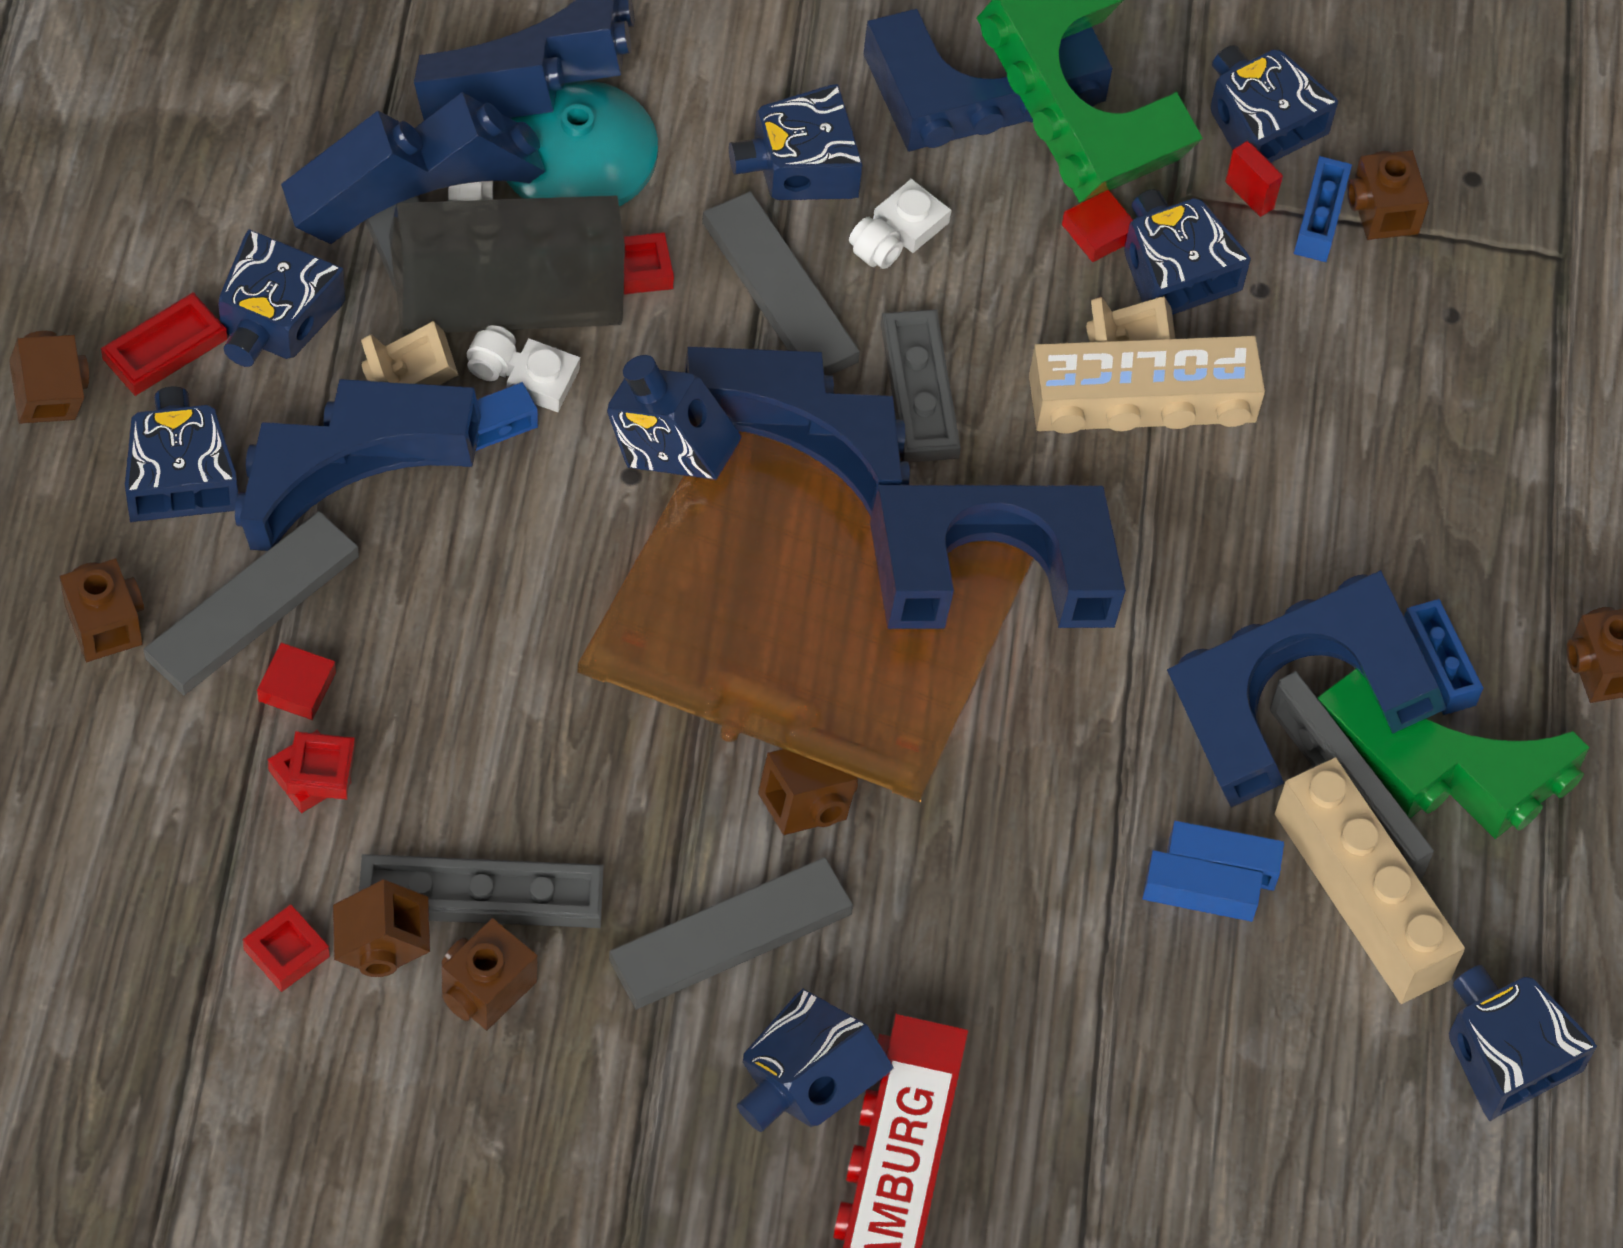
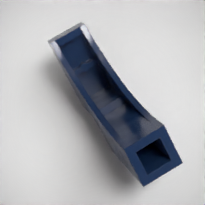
M575 0L553 16L503 38L462 49L419 55L414 86L423 120H426L462 92L483 104H492L501 114L509 118L549 113L554 111L556 91L563 90L564 83L621 76L624 54L631 53L629 27H634L635 24L632 0Z
M462 92L415 128L405 121L399 122L380 111H376L289 177L281 186L294 226L322 241L333 244L363 221L415 196L445 187L473 182L514 181L529 184L546 171L538 152L540 141L528 124L522 121L516 122L501 114L492 104H483Z
M687 347L684 373H692L701 378L738 431L763 436L789 445L824 464L855 492L871 517L878 485H909L908 461H900L899 453H903L905 423L903 419H895L893 396L834 394L833 376L824 375L822 352Z
M339 379L335 402L328 401L325 406L324 426L262 422L257 444H250L247 450L246 474L249 478L246 492L238 493L235 503V522L238 527H243L250 550H270L279 543L290 527L311 507L337 490L366 477L386 471L417 466L473 467L481 419L474 388Z

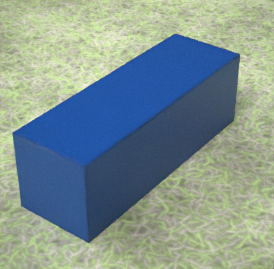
M1319 156L1294 250L1295 255L1327 262L1352 164Z
M523 382L477 399L481 419L476 451L538 427V409Z
M1440 599L1407 608L1404 618L1439 687L1446 706L1442 714L1446 715L1476 706L1483 686Z
M1174 821L1167 853L1263 872L1261 889L1274 891L1280 875L1284 841Z
M1153 850L1147 869L1142 900L1252 922L1259 903L1263 872Z

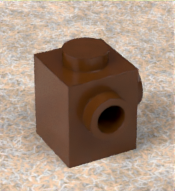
M1413 150L1401 152L1379 151L1371 155L1361 156L1355 178L1348 181L1347 193L1350 208L1352 211L1359 212L1367 240L1419 234L1429 200Z
M36 331L27 334L24 338H17L9 363L19 424L76 420L84 400L83 389H87L89 385V368L86 356L77 354L75 335L57 336L53 331Z
M116 558L102 563H86L78 566L70 573L59 576L65 608L86 662L142 645L137 612L144 610L142 596L134 577L123 578Z
M1601 607L1590 611L1586 615H1582L1572 639L1568 640L1567 658L1570 668L1574 673L1580 674L1590 703L1623 698V609L1615 610L1612 607Z
M830 737L768 752L758 794L782 834L787 835L815 827H828L839 821L847 820L853 794L857 791L858 778L852 762L849 759H844Z
M383 879L333 904L334 960L360 969V972L366 976L385 977L395 973L398 967L429 953L428 896Z
M492 918L470 940L461 938L445 954L441 963L443 1000L456 1016L464 1021H469L472 1018L488 1031L537 983L538 955Z

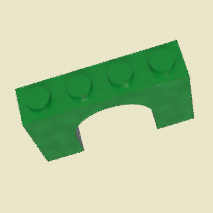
M991 0L976 17L981 26L982 36L985 42L997 54L1007 72L1010 87L1021 97L1033 119L1037 135L1046 142L1059 165L1062 180L1072 189L1079 203L1181 160L1203 139L1177 92L1131 112L1109 113L1085 103L1073 92L1066 82L1059 62L1061 39L1102 23L1124 0Z

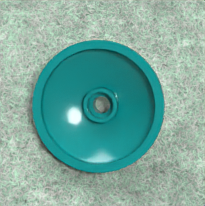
M594 80L564 83V89L556 91L553 112L511 118L516 122H525L536 133L540 141L538 152L546 172L529 184L514 181L506 182L523 199L544 210L558 214L581 216L615 209L638 195L654 173L658 158V137L651 117L632 96L609 84Z

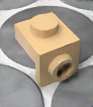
M1164 296L1115 311H1111L1103 297L1091 300L1093 320L1087 322V334L1090 342L1176 339L1172 309Z
M434 321L387 346H384L372 334L361 339L367 360L362 362V369L368 381L441 385L458 376L444 330Z

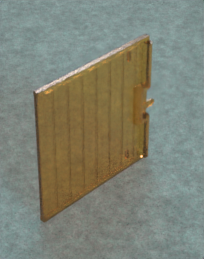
M738 431L742 438L717 480L683 476L580 658L577 673L601 682L612 683L722 725L720 735L727 742L737 740L740 733L885 787L892 790L895 794L920 803L1035 559L1023 550L1002 542L975 541L958 546L947 554L954 593L945 629H888L870 526L871 516L859 497L837 474L811 456L773 439Z

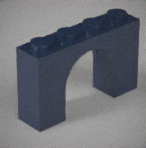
M918 9L867 21L863 55L908 152L925 147L936 148L952 140L976 134L987 135L999 128L1023 122H1033L1021 97L1010 87L1007 77L997 79L976 78L963 74L948 65L936 50ZM1087 28L1061 39L1059 62L1063 76L1070 88L1080 99L1092 107L1098 103L1105 102L1112 66L1093 28Z
M878 485L870 526L888 629H945L954 593L947 554L958 546L975 541H996L1012 545L1029 554L1041 565L1049 580L1058 628H1115L1126 589L1103 486Z
M1381 570L1369 576L1361 574L1344 581L1337 591L1317 600L1306 599L1297 602L1289 607L1283 616L1263 625L1252 624L1243 627L1232 636L1231 640L1212 649L1194 650L1183 656L1177 665L1167 669L1231 808L1284 784V780L1259 728L1257 711L1261 693L1269 679L1279 669L1294 660L1322 655L1341 659L1355 667L1369 684L1392 734L1446 709L1439 687Z

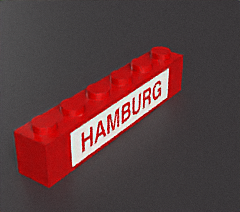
M896 1014L891 1036L879 1033L877 1041L894 1069L881 1079L879 1091L867 1089L865 1093L859 1125L870 1127L866 1147L854 1144L846 1177L847 1182L857 1184L853 1204L841 1201L833 1234L834 1239L844 1241L843 1248H922L968 1030Z

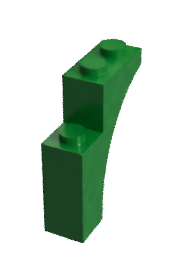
M1357 669L1353 670L1317 698L1409 819L1420 810H1423L1426 814L1433 812L1451 795L1494 839H1497L1512 826L1518 831L1525 828L1541 812L1543 808L1542 802L1552 794H1555L1558 798L1564 797L1584 776L1580 767L1590 747L1573 731L1539 740L1505 741L1468 735L1424 719L1392 734L1369 684Z

